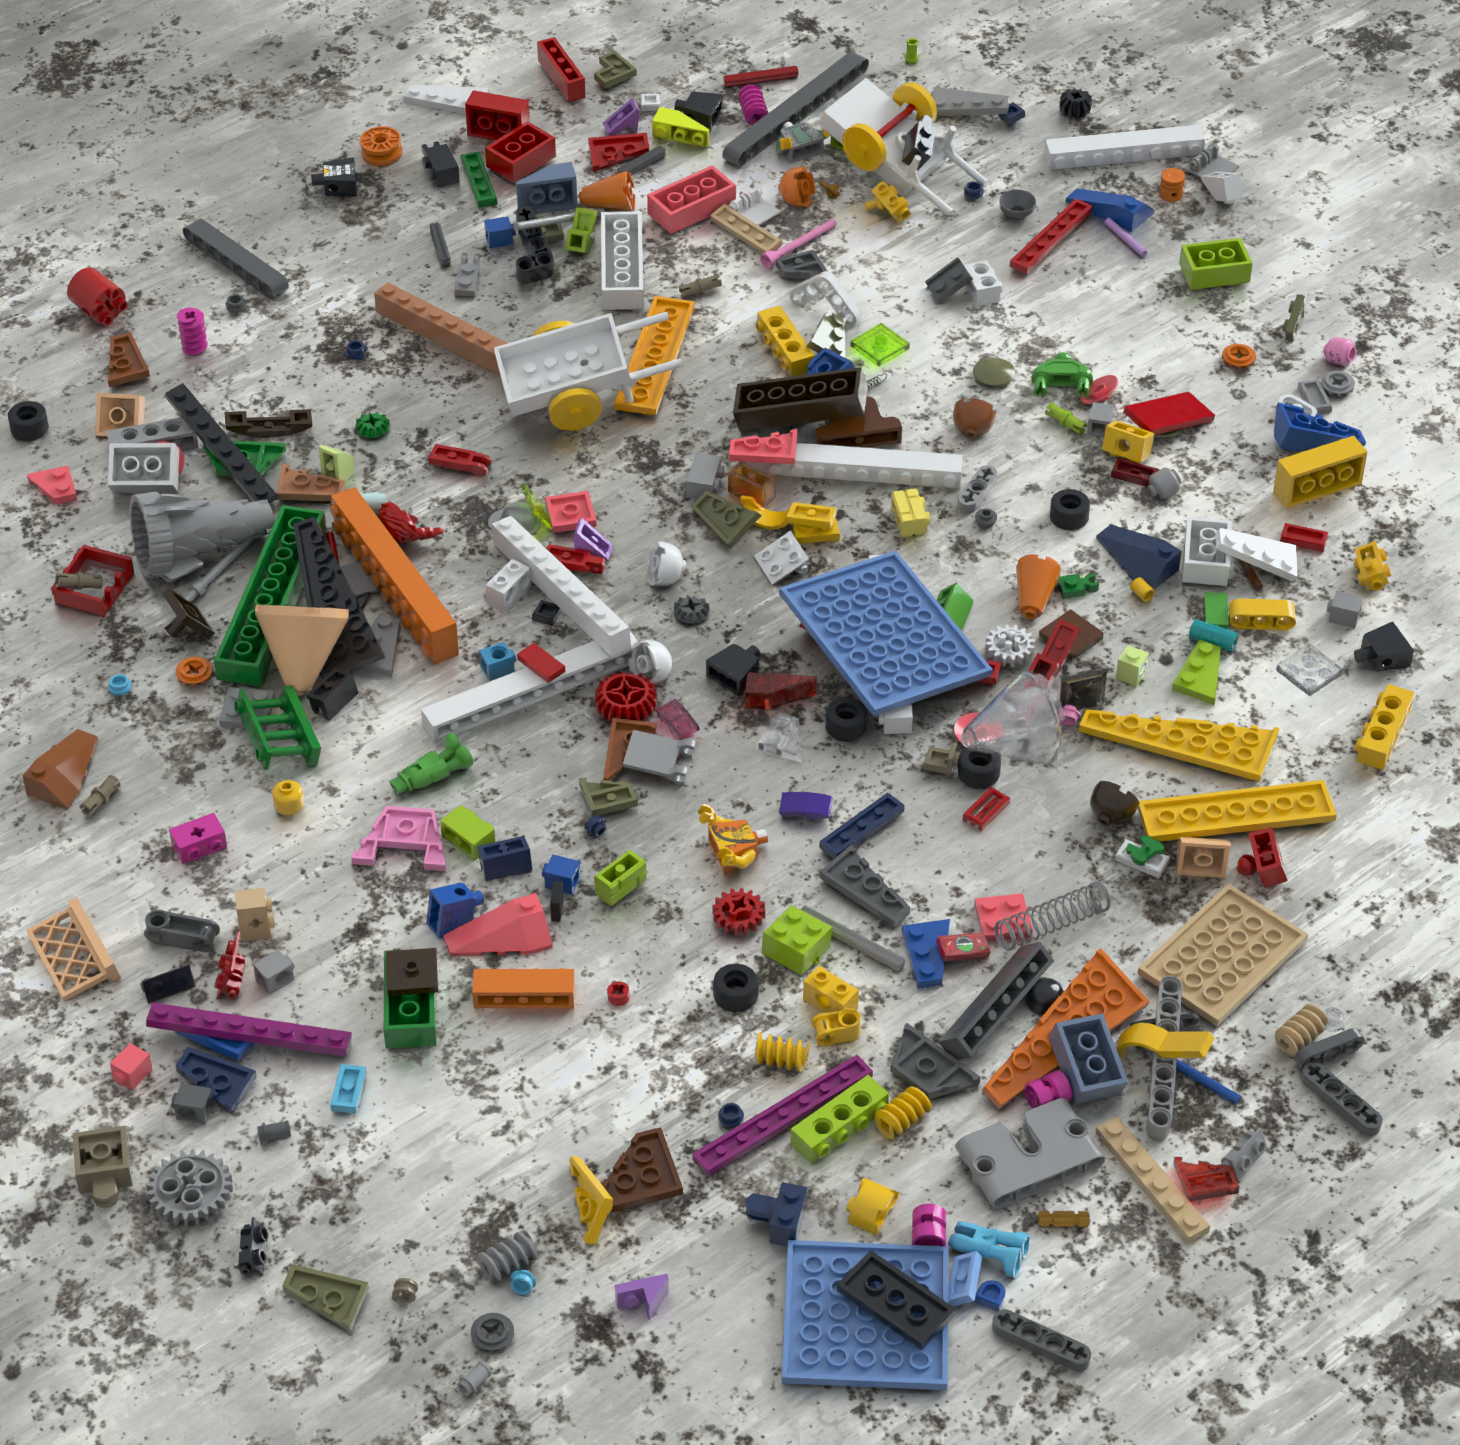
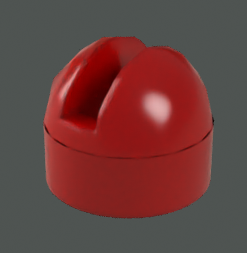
M1248 854L1242 855L1237 862V871L1244 876L1253 875L1256 872L1255 858Z

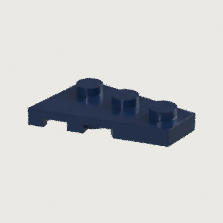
M187 1047L175 1065L176 1071L193 1085L211 1088L213 1100L231 1114L234 1113L257 1077L256 1070Z

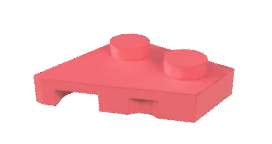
M68 466L27 474L28 483H34L38 487L39 492L48 496L49 500L54 504L77 500Z

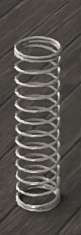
M1098 881L1092 882L1088 886L1073 890L1072 893H1066L1064 896H1058L1057 899H1051L1049 902H1043L1041 905L1029 908L1025 912H1019L1018 915L1015 914L1010 918L997 921L994 927L995 937L1003 949L1011 951L1016 945L1022 946L1024 942L1030 943L1031 939L1038 940L1039 935L1044 937L1047 932L1051 934L1055 929L1061 930L1063 926L1069 927L1070 922L1076 924L1078 919L1084 921L1086 917H1092L1093 913L1097 915L1100 912L1108 911L1111 905L1109 892L1102 883ZM1093 886H1097L1103 892L1107 901L1105 909L1101 908L1100 899L1095 891H1093ZM1080 892L1085 895L1086 903L1092 911L1091 915L1086 914L1085 906L1079 898ZM1072 895L1077 898L1079 908L1084 914V917L1081 919L1078 917L1077 909L1072 902ZM1094 895L1096 896L1099 905L1097 904V902H1096V900H1095V898H1094ZM1064 899L1070 902L1071 910L1076 917L1074 922L1071 921L1068 909L1064 905ZM1057 902L1062 905L1064 915L1069 921L1067 925L1063 924L1062 916L1056 908ZM1049 905L1055 909L1056 917L1061 924L1060 928L1055 927L1054 919L1049 912ZM1093 905L1097 910H1099L1098 912H1094ZM1042 908L1047 911L1048 920L1053 926L1052 931L1047 930V924L1041 915ZM1034 911L1039 914L1045 934H1040L1038 924L1033 918ZM1026 914L1031 917L1033 927L1038 933L1035 938L1032 937L1031 929L1026 922ZM1018 917L1024 922L1026 932L1030 936L1029 941L1024 940L1023 932L1018 925ZM1010 921L1016 925L1017 932L1022 939L1021 944L1016 942V936ZM1000 923H1001V925H1000V933H1001L1002 940H1001V938H1000L999 930H998V926H999ZM1003 924L1007 927L1012 939L1011 947L1003 937Z

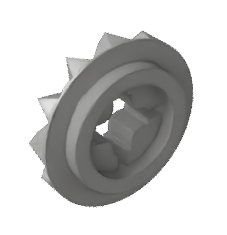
M1342 371L1327 372L1321 377L1320 382L1325 392H1329L1330 395L1336 394L1338 397L1341 394L1347 396L1349 392H1353L1355 386L1353 377Z

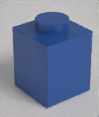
M508 216L484 220L485 237L489 248L513 245V236H516V230H514V224L510 223Z
M553 854L549 863H545L542 869L545 888L552 889L553 881L563 882V892L573 895L581 878L580 861Z

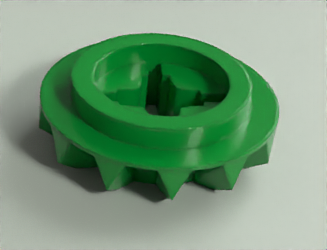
M369 412L368 415L361 414V417L356 419L355 427L361 436L376 438L388 432L390 421L385 414L380 415L379 412L371 414Z

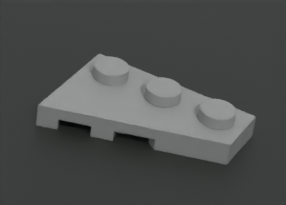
M383 614L378 615L371 629L385 654V659L359 668L392 677L395 650L401 627L400 619Z

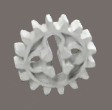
M1005 624L1004 629L997 626L996 631L990 630L989 636H986L985 652H988V658L994 657V661H1001L1002 666H1005L1007 663H1010L1011 667H1014L1015 663L1023 665L1024 660L1030 661V656L1034 655L1035 639H1032L1031 633L1026 634L1025 628L1018 630L1017 625L1010 628L1008 624Z

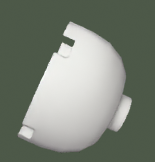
M656 541L653 543L656 545V548H651L648 556L647 573L652 574L653 579H648V582L651 586H669L680 578L681 573L685 572L686 561L683 560L682 554L676 546L667 542Z
M654 640L636 642L631 646L632 649L630 651H633L632 658H628L630 672L633 671L634 675L641 673L643 678L648 677L650 683L654 685L663 682L668 677L672 667V657L662 643Z

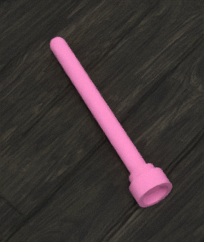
M833 219L829 220L776 251H766L760 256L762 265L770 269L776 265V259L834 228L836 221Z

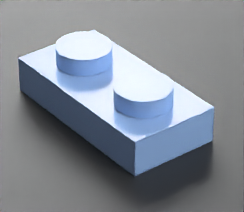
M977 1251L954 1257L948 1289V1303L953 1307L975 1301L982 1256Z

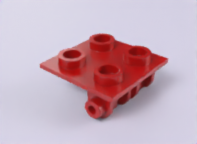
M240 932L237 933L233 941L229 940L225 951L226 955L222 954L220 957L218 969H221V974L217 975L214 988L218 989L216 999H219L221 993L226 994L231 999L236 998L240 993L245 965L244 956L237 953Z

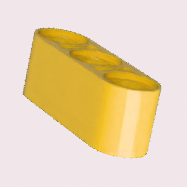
M1239 598L1229 603L1230 625L1237 629L1289 630L1296 625L1295 607L1293 602L1289 600Z

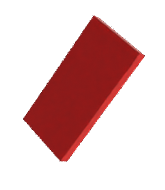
M1189 391L1127 405L1123 411L1141 429L1152 432L1154 435L1212 422L1216 416Z

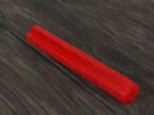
M797 66L725 75L723 82L725 87L794 78L798 77L799 71Z

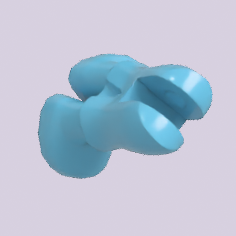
M957 1222L954 1229L955 1234H952L948 1241L949 1247L962 1253L977 1251L987 1260L988 1258L996 1259L1003 1263L1005 1274L1008 1277H1017L1021 1266V1259L1026 1257L1029 1250L1030 1234L1024 1232L998 1231V1229H987L969 1222Z

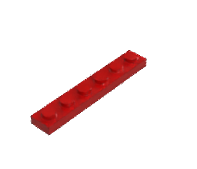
M1078 199L1072 201L1010 260V267L1028 274L1092 213L1093 206Z

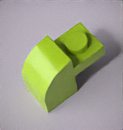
M579 207L575 209L573 228L568 229L566 250L582 253L590 251L596 236V230L594 229L597 211Z

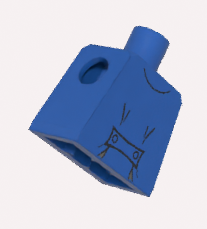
M461 882L431 889L426 924L440 939L448 932L472 921L475 907L484 904L482 892L479 890L471 892Z

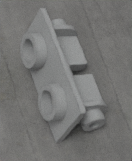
M1259 1128L1256 1132H1246L1235 1145L1236 1150L1231 1149L1221 1160V1168L1226 1172H1229V1170L1234 1171L1238 1181L1267 1149L1262 1128Z

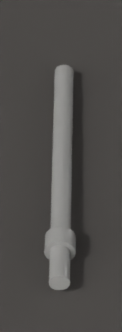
M586 208L597 211L596 217L601 216V212H605L604 208ZM575 212L516 222L513 228L518 231L574 221Z
M256 538L241 540L199 582L196 581L189 588V592L184 598L190 602L196 597L199 598L205 592V588Z

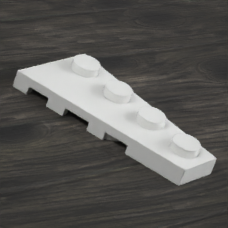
M410 85L403 95V102L466 114L465 103L473 90L490 93L489 88Z
M1220 528L1215 533L1217 550L1293 582L1296 579V545Z

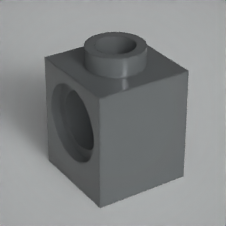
M181 1083L178 1093L173 1094L171 1107L175 1110L176 1119L201 1124L207 1123L214 1105L211 1088Z

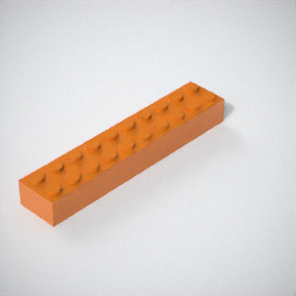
M353 487L332 495L330 512L334 519V522H332L333 531L336 535L339 534L341 536L344 546L346 548L349 547L354 560L361 561L363 572L366 575L370 573L372 584L375 588L380 587L382 598L385 602L388 601L394 615H398L401 618L403 627L406 630L409 629L414 642L420 644L426 658L429 657L434 665L458 656L459 649L455 620L358 490Z

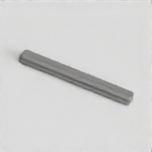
M806 905L800 909L832 926L831 936L896 971H900L904 966L905 959Z

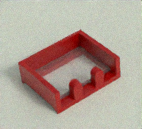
M83 545L74 554L73 560L63 570V573L101 574L103 576V586L101 589L82 588V590H76L71 587H56V583H54L52 594L55 605L62 604L96 613L104 618L134 575L132 557Z

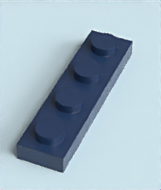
M887 792L819 841V848L835 859L850 845L855 848L902 814L905 810V805Z

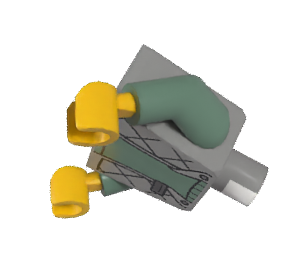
M786 122L782 126L780 137L777 139L776 151L779 154L784 153L790 164L823 154L824 140L831 134L824 128L822 130L814 129L805 122L796 125Z

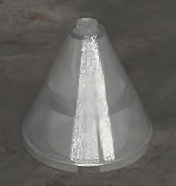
M1033 671L1018 674L964 728L961 735L964 747L970 751L1040 764H1050L1059 761L1064 756L1067 748V732L1062 733L1060 721L1065 720V715L1059 698L1048 680L1041 674L1033 675Z

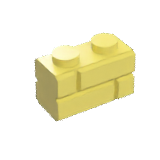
M908 489L905 492L903 490L894 491L891 495V508L900 535L902 537L913 536V534L915 536L926 534L927 525H930V514L928 511H924V497H920L916 489Z

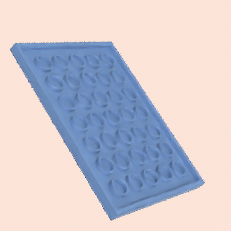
M892 551L780 588L779 595L873 716L981 680L992 674L993 669L897 551Z

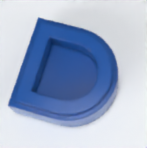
M985 1281L980 1285L974 1302L999 1311L1005 1301V1288L998 1281Z

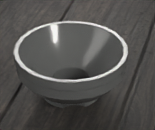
M1009 190L1000 196V209L1013 220L1025 218L1034 212L1036 198L1025 190Z

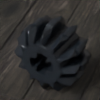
M1075 88L1073 90L1066 89V92H1063L1060 97V111L1065 116L1069 115V118L1076 117L1078 119V117H1085L1086 114H1090L1092 96L1089 95L1088 91H1082V88L1079 90Z

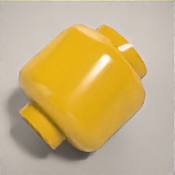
M284 780L274 786L272 790L273 805L278 813L289 816L302 810L304 795L299 783L292 780Z

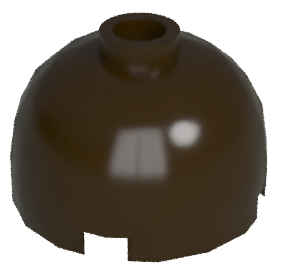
M1099 781L1093 789L1090 798L1091 809L1097 816V820L1103 825L1124 824L1133 817L1140 802L1130 791L1124 794L1119 791L1121 786L1109 781Z

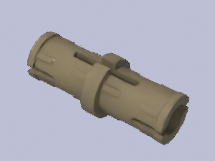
M719 274L704 279L697 278L694 282L680 285L679 292L683 293L681 297L684 299L697 293L701 295L707 290L721 287V279L718 280L720 278Z
M76 572V574L56 573L55 583L56 587H71L76 590H82V588L101 589L103 586V576L101 574L88 575L82 572Z
M109 775L98 788L95 787L91 791V795L79 806L80 809H83L81 812L86 816H91L100 805L106 804L111 794L121 786V783L118 782L119 779Z

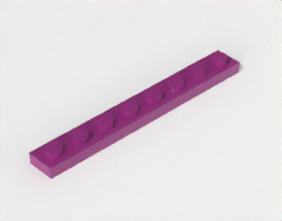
M154 1002L146 1018V1027L344 1057L347 1056L352 1040V1032Z
M855 1055L692 1153V1160L709 1177L813 1114L865 1076L873 1077V1070L858 1055Z

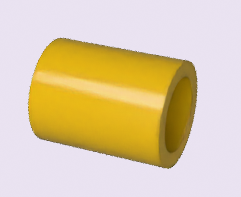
M1140 577L1136 578L1130 585V589L1143 602H1148L1155 595V590Z

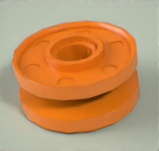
M387 126L373 127L360 136L361 156L368 164L385 166L398 161L402 156L401 136L394 128Z

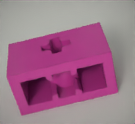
M215 813L169 829L171 845L182 865L227 848L225 831Z

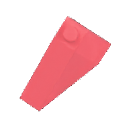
M536 893L512 899L443 935L450 956H480L483 952H497V955H506V952L520 951L521 954H532L553 948L544 910Z

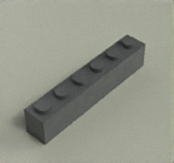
M1037 942L1023 945L1017 950L938 1041L946 1052L957 1060L973 1057L1054 962L1042 943Z

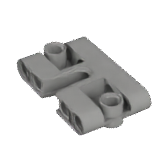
M1065 1098L1056 1099L1024 1112L1026 1123H1023V1129L1028 1144L1034 1152L1032 1154L1027 1153L1017 1138L1000 1122L970 1133L957 1141L955 1148L972 1172L971 1180L973 1184L982 1189L994 1209L1004 1208L1093 1172L1104 1164L1105 1157L1088 1133V1124L1083 1119L1078 1118Z

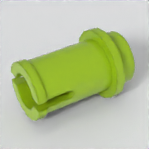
M910 38L906 41L907 50L904 58L907 63L915 64L920 58L918 54L919 41L915 38Z

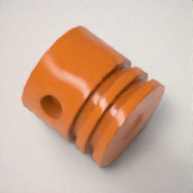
M1177 168L1163 170L1159 196L1163 200L1175 202L1183 197L1184 172Z

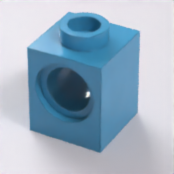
M505 642L479 650L480 667L489 681L515 672L514 662H516V655L512 649L507 647Z

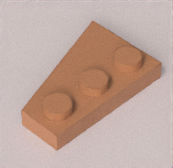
M282 464L276 492L277 500L332 502V495L345 491V481L322 474L317 476L308 474V470L301 468L299 471L290 469L289 465Z

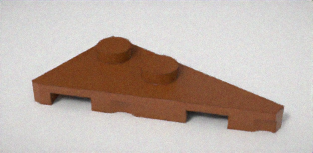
M612 718L603 780L613 781L624 769L622 765L633 730L655 734L657 723Z

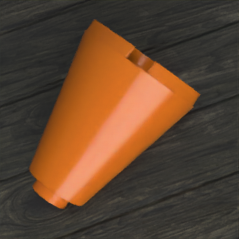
M623 171L582 187V191L579 192L580 203L588 208L620 211L635 210L636 196L632 191L634 182L631 173Z
M1038 554L1025 555L1018 560L1016 565L1019 611L1027 619H1035L1042 615L1061 575V566L1050 557L1046 556V559L1038 558Z

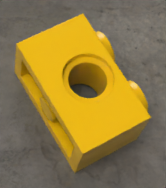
M1115 420L1106 426L1102 450L1109 452L1112 456H1122L1131 462L1141 463L1150 457L1154 433Z
M818 966L803 981V1000L824 1013L844 1009L858 1010L859 990L821 966Z

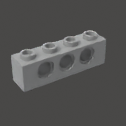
M182 417L106 431L108 444L166 441L175 443L181 451L199 448L197 435Z

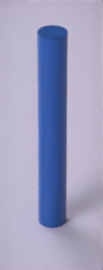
M1177 1059V1071L1232 1103L1238 1104L1241 1095Z

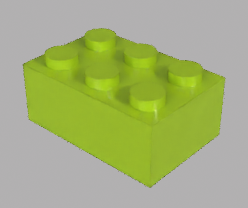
M1241 238L1181 245L1179 265L1190 290L1250 282L1253 263Z

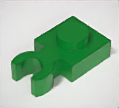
M1079 574L1060 576L1057 582L1063 599L1084 596L1085 590L1089 592L1099 590V582H1095V574H1088L1084 578H1080Z

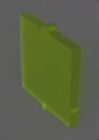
M525 483L521 484L530 510L550 530L552 527L543 502Z

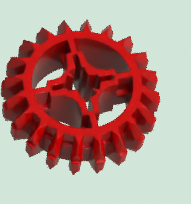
M622 671L619 675L614 672L612 677L606 676L604 681H600L595 690L594 703L596 704V710L603 719H608L610 724L612 723V718L646 721L647 716H652V712L657 705V692L654 684L650 683L648 677L643 678L641 673L634 675L633 671L630 674H625Z

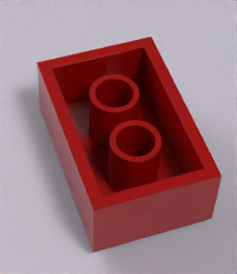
M473 90L465 103L467 136L496 141L526 121L530 122L529 100Z
M528 121L485 147L486 167L512 183L519 181L556 157L555 137Z

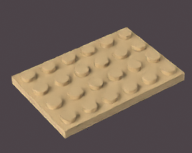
M1228 883L1138 967L1137 974L1158 988L1163 977H1177L1182 982L1181 1003L1218 1027L1307 941L1308 934Z

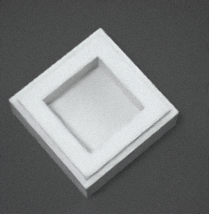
M641 94V111H658L660 107V94Z

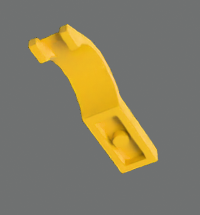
M741 496L740 498L741 503L744 504L743 507L762 515L754 525L768 530L780 529L788 523L830 529L837 515L836 507L793 502L786 511L775 512L760 506L753 497Z
M1137 1023L1120 1034L1115 1047L1119 1058L1125 1057V1048L1129 1046L1148 1048L1162 1058H1205L1215 1038L1210 1031L1168 1032L1153 1024Z

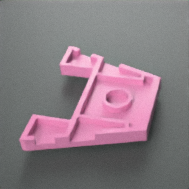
M386 806L373 824L372 831L368 837H364L361 847L351 857L352 864L374 866L378 847L425 850L424 870L446 872V862L434 809Z

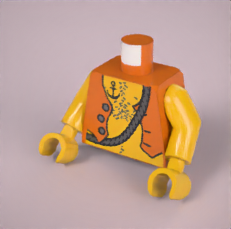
M703 804L697 811L700 814L699 821L702 824L708 822V841L723 873L736 868L746 869L758 858V845L768 842L766 830L760 829L752 832L746 820L724 819L714 814L713 809L707 804Z

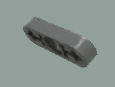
M1351 1028L1301 1048L1296 1053L1295 1060L1302 1070L1309 1062H1317L1322 1065L1357 1051L1362 1047L1365 1039L1357 1028Z

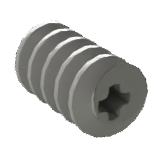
M523 1230V1233L516 1232L513 1238L507 1237L504 1243L498 1242L495 1248L489 1247L486 1253H478L477 1260L487 1279L491 1280V1277L494 1276L500 1281L502 1279L501 1271L509 1276L511 1275L510 1266L518 1271L520 1270L519 1261L527 1266L529 1265L528 1256H531L536 1261L538 1260V1255L532 1238Z

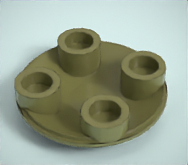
M990 357L978 361L973 368V374L978 385L996 386L999 389H1005L1008 387V383L1015 377V368L1007 360Z

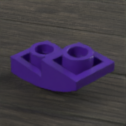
M782 792L779 813L782 817L804 815L807 820L830 818L833 797L812 792Z

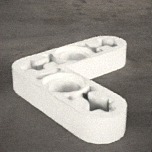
M825 271L797 284L790 291V299L796 305H804L824 295L836 313L845 319L846 324L854 325L861 318L862 314L858 306L837 278L830 272ZM809 285H812L817 292H814ZM835 295L839 296L842 302L838 301Z

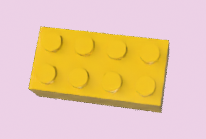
M1351 436L1279 459L1273 493L1287 509L1360 485L1363 480L1368 451L1355 436Z

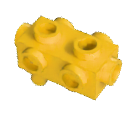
M884 181L878 183L871 190L875 199L864 204L867 211L876 207L881 211L886 209L898 224L911 215L907 208L909 203L903 196L899 198L897 196L899 192L892 184L888 186Z
M1376 541L1355 548L1357 558L1353 560L1356 569L1360 571L1357 574L1360 585L1362 587L1366 586L1368 591H1379L1384 585L1389 584L1388 577L1392 576L1388 563L1384 564V561L1388 560L1385 549H1380Z

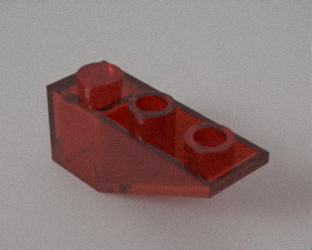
M748 672L745 708L769 710L817 695V676Z

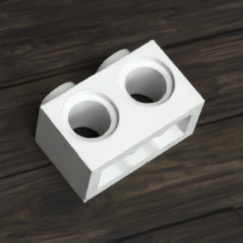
M988 261L965 264L964 266L973 278L965 286L975 305L980 306L1000 302V293L1003 292V286L1001 281H998L996 278L995 270L990 267Z
M511 559L485 585L487 605L506 613L531 588L530 567Z

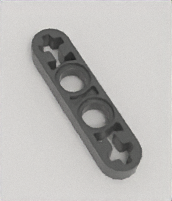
M1309 1062L1303 1067L1302 1082L1349 1123L1368 1136H1374L1380 1132L1383 1118L1365 1100L1320 1063ZM1334 1087L1339 1093L1329 1094L1325 1089ZM1346 1103H1354L1358 1109L1348 1110L1344 1105Z
M1003 1309L994 1314L992 1329L999 1337L1074 1371H1083L1089 1367L1091 1350L1085 1344L1010 1310ZM1004 1321L1009 1322V1324H1005V1326L1000 1325V1323H1004ZM1031 1330L1037 1336L1033 1339H1026L1023 1337L1022 1332ZM1055 1341L1061 1345V1348L1059 1350H1050L1046 1344ZM1079 1354L1083 1355V1358L1081 1357L1079 1360L1074 1359Z

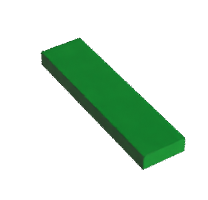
M480 152L461 154L460 160L478 208L498 205L495 191Z

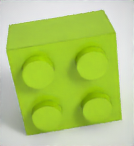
M791 905L763 932L761 953L792 971L803 975L813 964L818 965L821 956L830 948L832 926Z

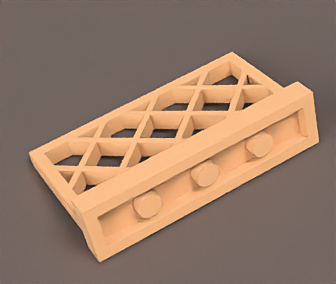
M77 897L68 901L70 907L26 930L64 1002L108 978L112 982L121 978ZM71 917L68 928L59 926L60 921ZM43 930L49 931L46 939L35 937L37 933ZM55 932L65 933L61 942L52 941ZM71 934L80 936L77 944L67 943ZM49 946L58 947L55 956L45 955ZM64 949L74 950L70 959L61 957ZM80 951L90 952L86 961L77 960ZM58 963L68 964L64 973L54 972ZM74 965L83 967L80 976L70 974ZM89 968L99 969L101 972L93 977H86ZM67 980L77 981L75 987L64 991L63 988Z

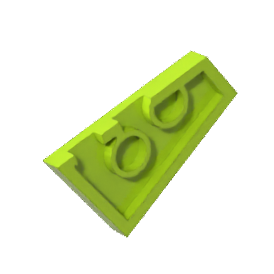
M1199 640L1174 680L1172 690L1215 705L1221 647Z

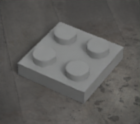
M228 687L219 719L220 727L245 729L239 713H236L234 708V702L238 698L239 689L245 690L249 701L275 699L274 690ZM272 708L255 709L253 711L256 716H266L271 714ZM260 725L262 730H266L267 725Z

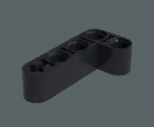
M522 206L516 211V222L537 219L533 209L528 206ZM541 227L518 230L528 255L517 259L516 279L520 283L528 284L550 278L554 273V258Z

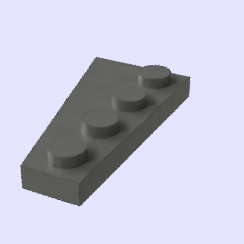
M852 845L820 871V879L894 928L910 914V906L892 887L889 888L884 883V879L879 873L875 874L869 867V863L864 857L860 858Z

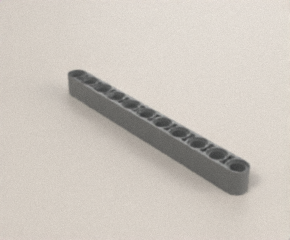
M849 52L729 142L723 149L722 158L738 167H742L780 137V131L786 122H791L793 125L799 124L862 76L868 69L869 60L854 52Z

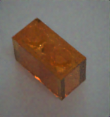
M739 461L728 472V492L739 498L741 496L753 497L760 506L766 508L776 498V477Z

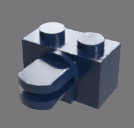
M782 1182L777 1198L753 1193L746 1200V1216L750 1220L769 1223L770 1243L788 1247V1240H798L807 1208L808 1187Z

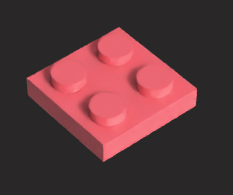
M588 491L545 497V504L553 533L576 530L578 521L581 518L592 527H597Z
M1023 893L975 898L974 903L980 929L984 933L987 942L997 941L994 932L997 921L1010 918L1012 915H1018L1019 912L1027 910ZM1026 914V922L1031 929V933H1033L1030 918ZM1018 917V925L1023 932L1024 938L1030 937L1026 932L1023 920ZM1010 921L1016 939L1020 938L1015 923ZM1000 923L999 926H998V930H999L1000 938H1001V940H1002L1001 933H1000V925H1001V923ZM1003 924L1002 933L1004 939H1011L1007 927Z

